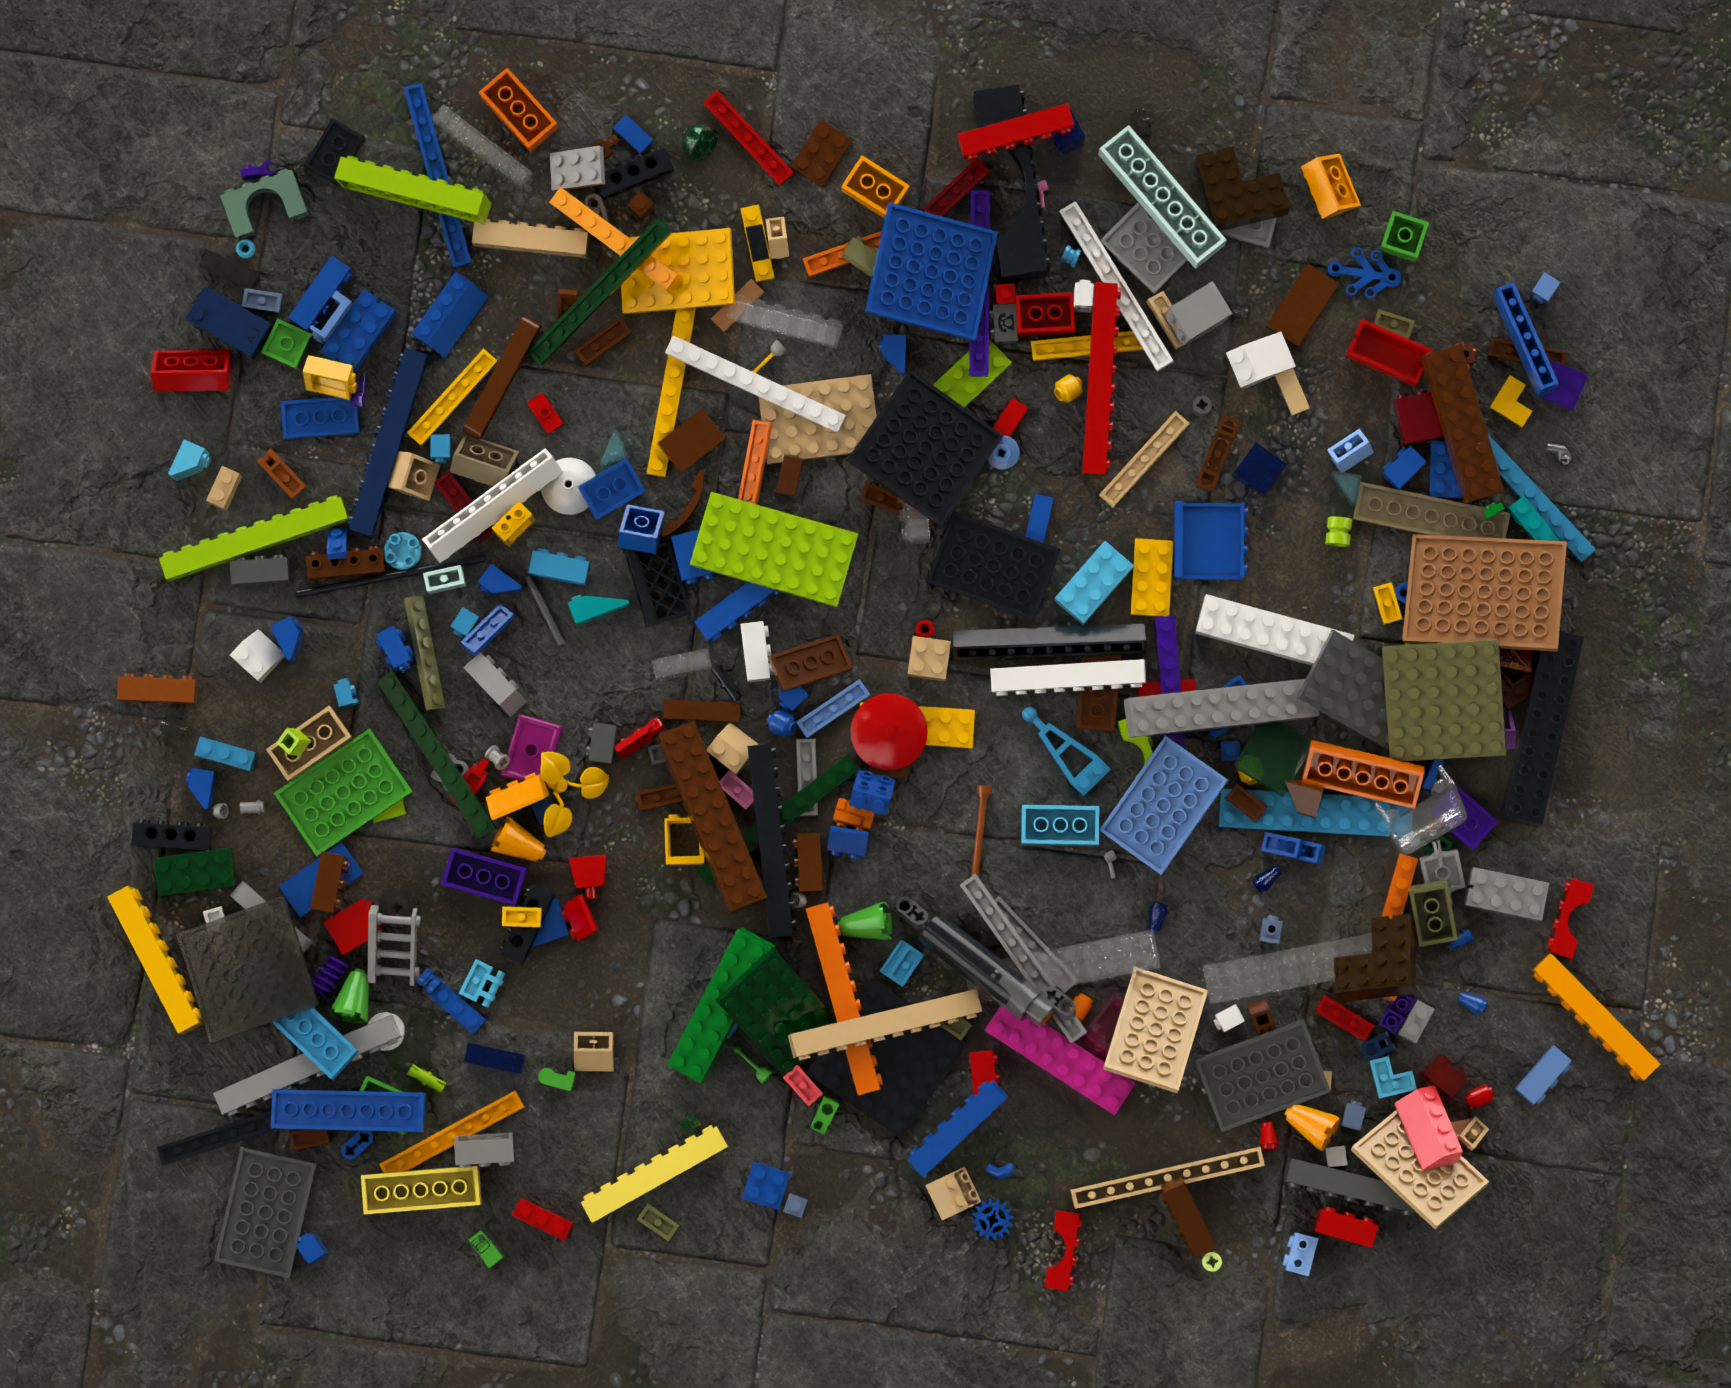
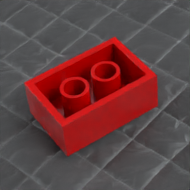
M1073 292L1016 295L1018 337L1075 333Z
M1324 1206V1209H1318L1313 1232L1366 1247H1373L1378 1225L1374 1224L1375 1220L1361 1217V1220L1355 1219L1356 1215L1348 1212H1343L1341 1215L1336 1213L1337 1209Z

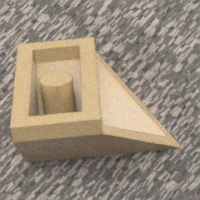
M1476 1116L1470 1119L1451 1122L1459 1143L1468 1151H1472L1489 1130Z

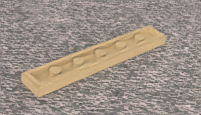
M1175 411L1105 487L1099 496L1114 508L1190 423Z

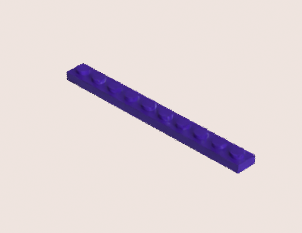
M971 190V225L990 229V191ZM989 278L976 340H969V377H988Z

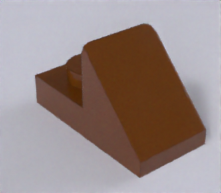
M558 290V320L579 299L578 290Z

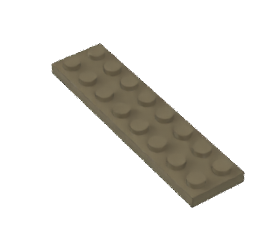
M1360 482L1352 520L1423 535L1506 539L1511 513L1502 511L1485 520L1482 515L1486 511L1484 507Z

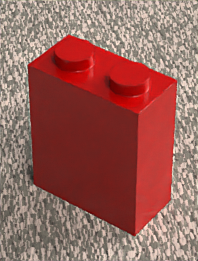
M363 898L324 921L344 956L368 943L369 911L371 905H373L370 900L366 901ZM381 923V925H379V930H382V932L385 933V931L383 930L385 924Z

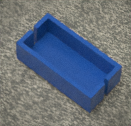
M363 289L320 352L331 361L352 365L353 372L356 374L396 317L397 312Z

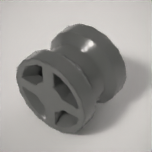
M1198 396L1192 404L1193 412L1197 416L1202 417L1206 416L1212 407L1211 400L1206 396Z

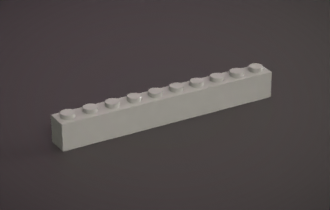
M393 1015L386 1016L344 1035L359 1050L358 1054L352 1059V1062L363 1058L362 1054L368 1051L372 1054L381 1050L379 1047L381 1045H393L398 1042L397 1038L402 1037ZM303 1053L213 1094L222 1115L228 1114V1116L239 1113V1108L245 1106L248 1109L257 1105V1100L262 1098L264 1101L271 1099L272 1089L291 1090V1085L299 1083V1085L305 1084L310 1081L309 1077L314 1075L320 1077L325 1075V1073Z

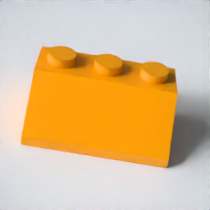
M1340 153L1317 157L1301 166L1304 178L1307 180L1311 195L1315 200L1322 219L1334 217L1361 206Z
M534 772L524 776L525 780L518 783V780L508 783V788L501 790L498 787L489 791L490 795L486 797L491 819L495 820L549 796L550 793L541 774L536 775Z

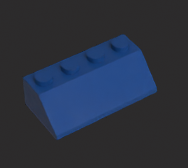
M455 272L412 332L413 337L443 358H446L489 296L465 277Z

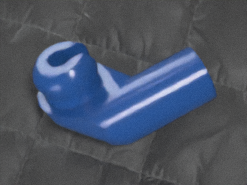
M989 1163L985 1172L997 1179L1010 1177L1014 1173L1015 1167L1012 1163H1006L1005 1166L998 1168Z

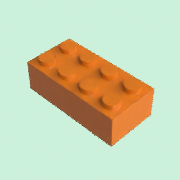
M508 68L503 70L479 91L483 101L530 153L559 128L557 122Z

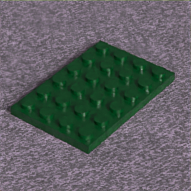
M774 948L768 951L715 1000L783 1076L791 1072L796 1065L800 1066L806 1060H799V1057L793 1058L788 1035L837 1023L835 1016Z

